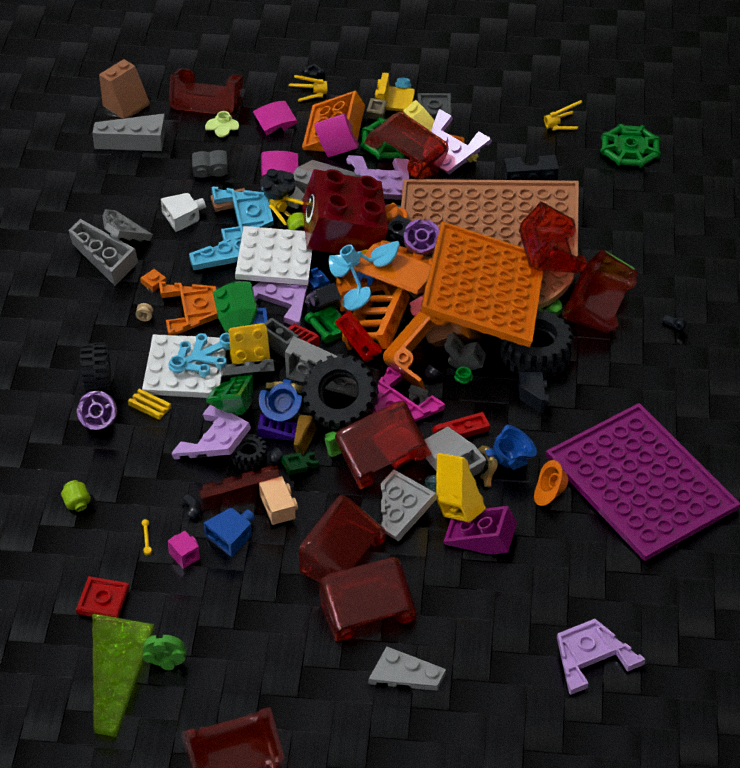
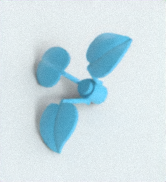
M399 241L377 247L371 252V258L362 254L361 251L357 252L352 245L344 246L340 251V255H329L331 273L335 277H343L351 269L358 288L348 291L343 297V306L348 311H354L363 307L371 297L369 287L361 288L354 266L360 263V257L373 262L376 267L386 266L396 257L400 245Z

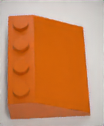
M356 90L312 106L302 146L303 150L324 151L314 125L317 122L341 114L347 116L352 125L351 131L356 140H358L365 104Z
M381 240V242L373 244L364 255L371 258V252L374 249L391 242ZM399 246L396 257L388 265L376 267L373 262H369L361 257L360 263L354 266L355 271L419 294L425 291L432 258L427 259L424 258V255L414 252L412 254L407 251V248Z

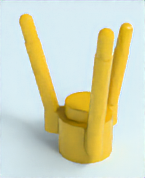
M295 75L294 77L297 79L315 83L289 84V87L313 88V93H317L298 99L299 102L323 98V94H327V81H323V79Z
M580 100L556 112H552L550 115L544 116L546 128H552L553 131L577 130V126H558V124H561L560 118L573 114V111L560 113L581 104L582 101Z
M283 196L281 200L270 199L269 208L274 211L284 225H287V222L279 212H283L288 218L291 216L286 211L287 203L285 200L304 205L303 201Z

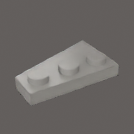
M386 647L369 677V684L376 685L377 682L388 683V686L394 687L397 684L409 685L415 689L437 691L446 675V669Z

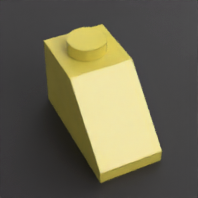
M415 100L403 111L409 120L429 138L435 120Z

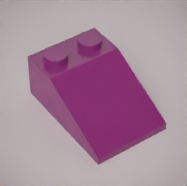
M508 506L486 508L471 522L451 518L443 542L445 545L489 555L508 553L517 521Z

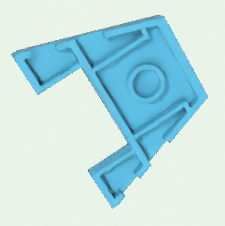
M212 187L214 204L233 201L239 227L221 229L223 241L229 242L234 240L235 236L243 233L244 226L267 228L273 225L269 201L264 196V192L248 190L238 192L230 188L221 190L218 187Z

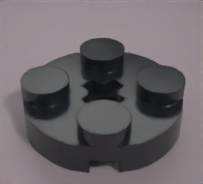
M269 169L267 174L260 180V189L264 192V196L273 200H281L286 195L288 197L291 196L296 188L294 174L291 172Z

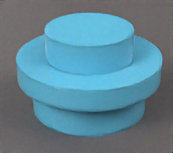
M398 78L395 86L410 88V79Z

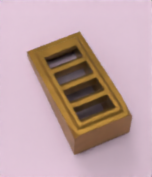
M299 415L294 447L297 453L301 452L302 456H304L317 431L312 416Z

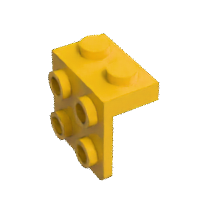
M382 73L381 79H378L375 99L387 101L386 110L404 112L403 110L413 102L415 90L411 88L390 87L389 73Z
M264 323L229 329L231 349L229 352L232 364L260 362L263 359H270L267 327Z

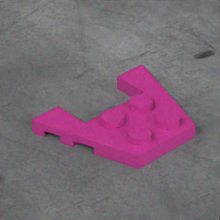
M389 366L386 369V374L379 381L378 405H375L374 408L376 410L370 416L388 428L403 418L408 424L443 411L445 403L431 395L419 406L392 388L402 380V374Z

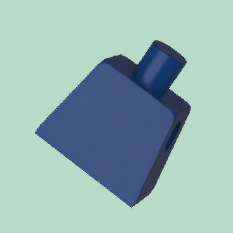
M229 508L204 522L205 536L232 557L251 537L252 529L250 522L255 519L254 514L248 509L239 514L233 508Z

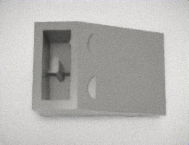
M448 426L416 444V447L436 472L438 453L465 457L473 477L484 469L486 459L476 446Z

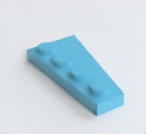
M242 234L235 236V239L226 242V240L221 241L218 246H208L189 253L193 270L237 263Z

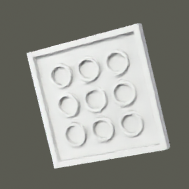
M244 226L235 279L308 285L313 250L306 249L305 231Z
M153 334L142 390L152 395L207 398L212 389L222 382L221 369L216 368L215 364L195 361L192 364L209 365L210 374L202 377L196 371L185 370L181 373L170 371L168 363L173 356L178 355L180 350L179 344L182 341H189L191 343V351L186 353L185 357L192 354L196 343V336ZM207 337L208 342L203 346L202 350L220 342V338ZM221 349L208 356L226 357L227 350Z

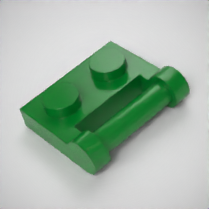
M333 305L315 313L310 312L305 316V321L315 328L321 335L324 343H330L342 337L343 333L335 324V321L342 315ZM318 321H321L329 331H326Z

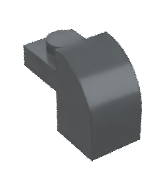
M455 332L448 334L444 348L450 354L448 358L450 365L457 369L459 367H468L470 370L483 367L486 353L478 342L464 345Z

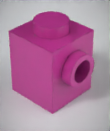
M186 531L174 535L168 540L169 554L183 569L200 559L198 543Z

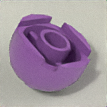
M416 219L406 226L404 233V243L408 251L412 254L414 252L424 256L432 254L435 249L439 228L430 220L421 221V219Z
M89 392L80 399L79 406L77 407L78 419L85 427L90 429H105L113 424L117 417L116 402L105 392Z

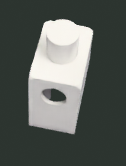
M189 193L161 199L162 212L175 232L199 220V210L206 208L203 198L194 201Z

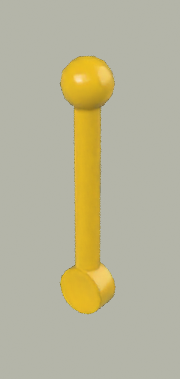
M144 519L141 523L144 527L145 548L143 551L145 555H151L152 549L149 547L148 535L149 520Z

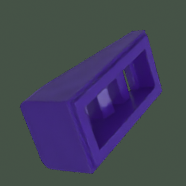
M260 414L258 437L294 441L297 423L287 420L275 421L264 414Z

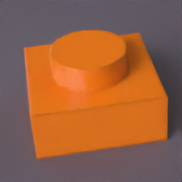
M155 269L140 278L141 283L151 291L159 288V282L167 283L166 277Z

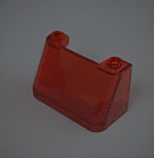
M179 68L170 75L169 104L177 110L211 114L227 111L231 114L238 101L244 75H231L227 79L226 86L195 83L193 71Z
M402 112L393 114L368 134L364 142L371 148H379L386 142L409 157L407 170L418 180L436 175L449 151V146L445 140Z
M540 201L521 222L519 228L529 267L537 271L567 273L583 271L587 265L586 258L582 255H573L568 239L576 232L574 219Z
M601 249L585 265L562 317L568 321L606 333L613 332L619 324L617 322L618 317L615 316L625 292L629 288L633 289L636 285L638 272Z
M403 401L395 402L339 430L335 435V440L359 489L368 487L374 482L375 471L407 455H410L413 460H423L431 455L408 405Z
M340 495L302 542L299 549L300 572L342 593L347 586L349 587L353 583V568L370 545L378 546L385 541L387 535L385 528L350 498Z
M387 558L326 575L320 580V604L336 642L352 638L358 625L394 615L397 621L401 623H409L416 619V610L398 558Z
M271 707L261 709L253 715L251 713L245 717L205 728L201 727L198 732L193 728L185 730L181 734L191 768L281 767L280 763L285 760Z

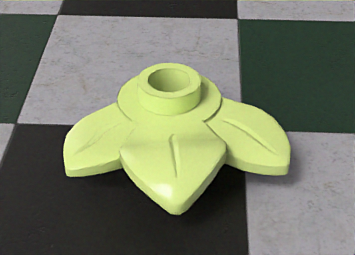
M227 111L218 112L217 116L214 119H210L205 125V130H215V134L220 138L228 136L230 130H238L239 123L232 119Z

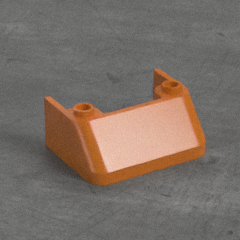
M419 311L383 354L384 362L388 367L390 366L401 373L404 379L424 392L426 389L422 379L408 369L414 360L411 353L412 350L434 325L443 326L448 323L469 339L472 337L470 328H465L434 316H428Z

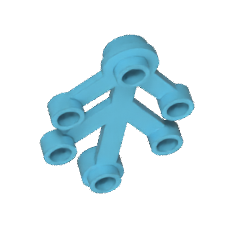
M203 333L198 334L192 354L187 357L185 356L186 353L191 351V343L189 341H182L179 344L180 350L178 355L173 356L168 363L170 371L181 373L189 370L199 372V375L202 377L208 376L210 374V366L207 364H192L195 361L215 364L218 369L225 368V365H227L225 357L208 355L221 349L230 350L229 333H223L220 336V342L203 350V346L208 342L207 335Z

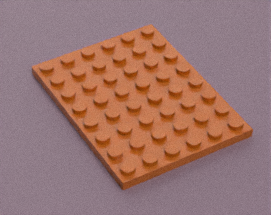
M442 221L420 312L465 328L496 336L502 340L530 347L533 341L546 255Z

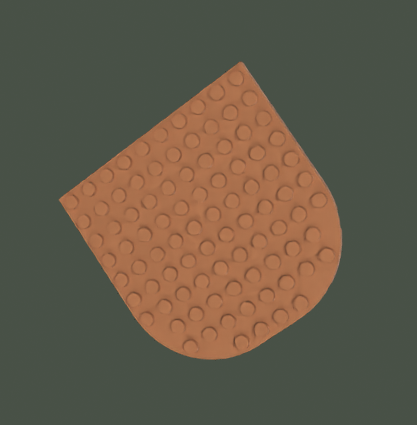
M403 179L401 208L407 211L408 220H430L438 228H440L443 221L546 255L538 310L560 298L568 290L575 278L578 264L579 181ZM433 253L424 256V258H433ZM408 291V293L415 299L424 295V292L415 294L413 292Z

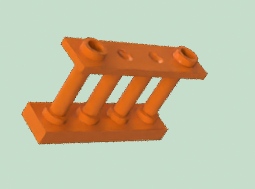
M397 287L393 294H371L369 301L363 307L353 311V315L363 327H379L377 332L367 333L373 340L379 341L382 349H387L391 345L409 303V293L407 290ZM373 302H390L388 307H371ZM385 314L382 319L365 320L367 315ZM342 334V340L345 342L347 349L352 350L353 346Z

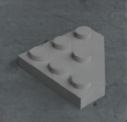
M105 209L102 215L104 229L110 232V236L115 239L124 238L129 241L135 239L142 242L143 240L150 241L153 234L118 211Z
M393 470L381 483L382 530L388 536L399 541L436 501L438 496L430 489Z

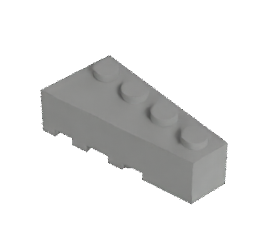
M157 114L95 122L93 129L94 149L162 151L166 132L165 115Z
M82 219L69 229L72 244L115 286L138 263L135 248L111 237Z
M293 336L285 351L286 378L304 383L305 376L309 377L310 368L318 366L316 362L320 359L324 362L327 360L326 357L330 355L333 358L337 356ZM348 377L336 378L325 388L353 397H357L359 393L357 383Z

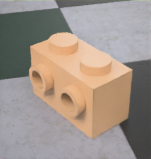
M282 476L259 482L260 497L272 525L296 519L295 510H298L296 499L291 497L289 483L285 484Z

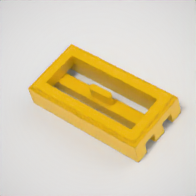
M141 389L137 390V394L133 395V399L130 398L128 400L129 406L158 420L171 409V403Z

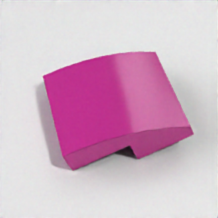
M286 101L273 102L253 111L266 135L280 127L285 131L298 123Z
M345 114L317 122L314 125L321 145L328 157L356 149L359 146L351 131L352 125Z
M266 151L261 154L262 177L267 174L269 169L293 173L298 167V153Z

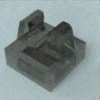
M412 384L408 391L409 400L414 402L419 398V405L432 395L429 390Z

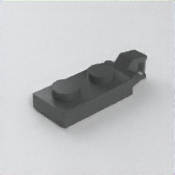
M263 359L260 364L245 362L244 366L237 367L236 364H227L225 368L221 369V374L223 378H230L238 375L274 372L273 359Z

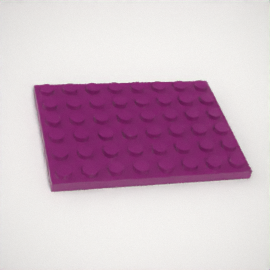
M640 403L546 451L545 456L549 460H555L561 464L562 469L567 473L568 481L644 561L740 509V502Z

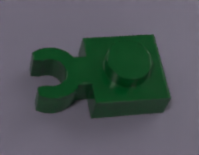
M301 452L284 455L281 459L288 475L307 472L308 468H317L319 460L313 461L315 457L314 452H309L306 456H302Z

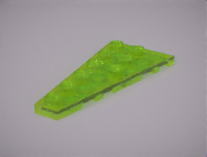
M92 613L94 732L116 737L143 663L144 642L152 636L154 625Z

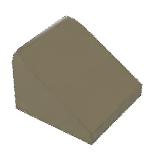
M371 98L366 111L367 118L373 120L378 118L384 119L387 101Z

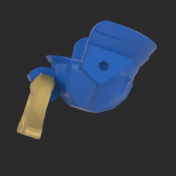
M284 379L283 382L266 383V388L271 389L270 392L261 390L259 394V405L264 415L275 421H285L298 414L302 405V396L298 395L296 391L302 393L303 386L291 383V380Z
M506 425L502 433L495 438L496 441L494 442L493 449L488 446L478 448L481 454L485 455L489 465L488 470L480 476L484 480L485 487H491V479L498 464L507 469L512 468L515 470L528 464L526 459H530L537 454L533 441L523 431L512 425Z

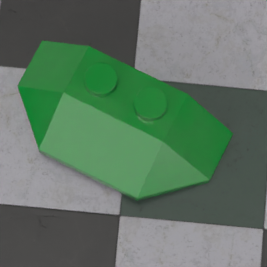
M233 281L213 291L218 319L226 333H229L230 328L253 324L258 309L251 282Z
M253 375L231 377L230 381L223 382L212 389L206 398V403L226 413L243 415L252 403Z

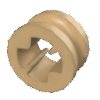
M147 303L139 304L135 313L136 317L141 321H149L152 318L153 307Z

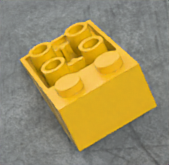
M438 453L436 495L438 498L436 500L443 517L471 522L486 510V507L483 503V497L476 486V480L470 472L469 464L465 457Z

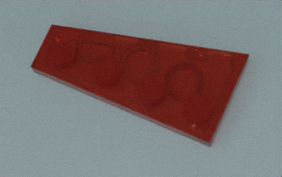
M270 465L261 468L257 472L248 471L242 473L241 477L234 478V476L224 478L222 479L223 482L218 484L214 482L203 484V488L199 490L201 499L280 477V470L278 465Z

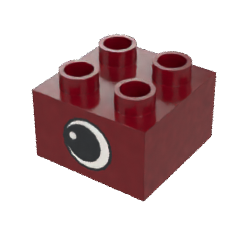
M335 169L327 171L313 170L302 198L304 202L302 208L306 249L340 254L344 246L352 245L358 252L365 249L368 250L373 244L385 239L388 232L382 181H377L375 178L366 175L361 177L344 175Z

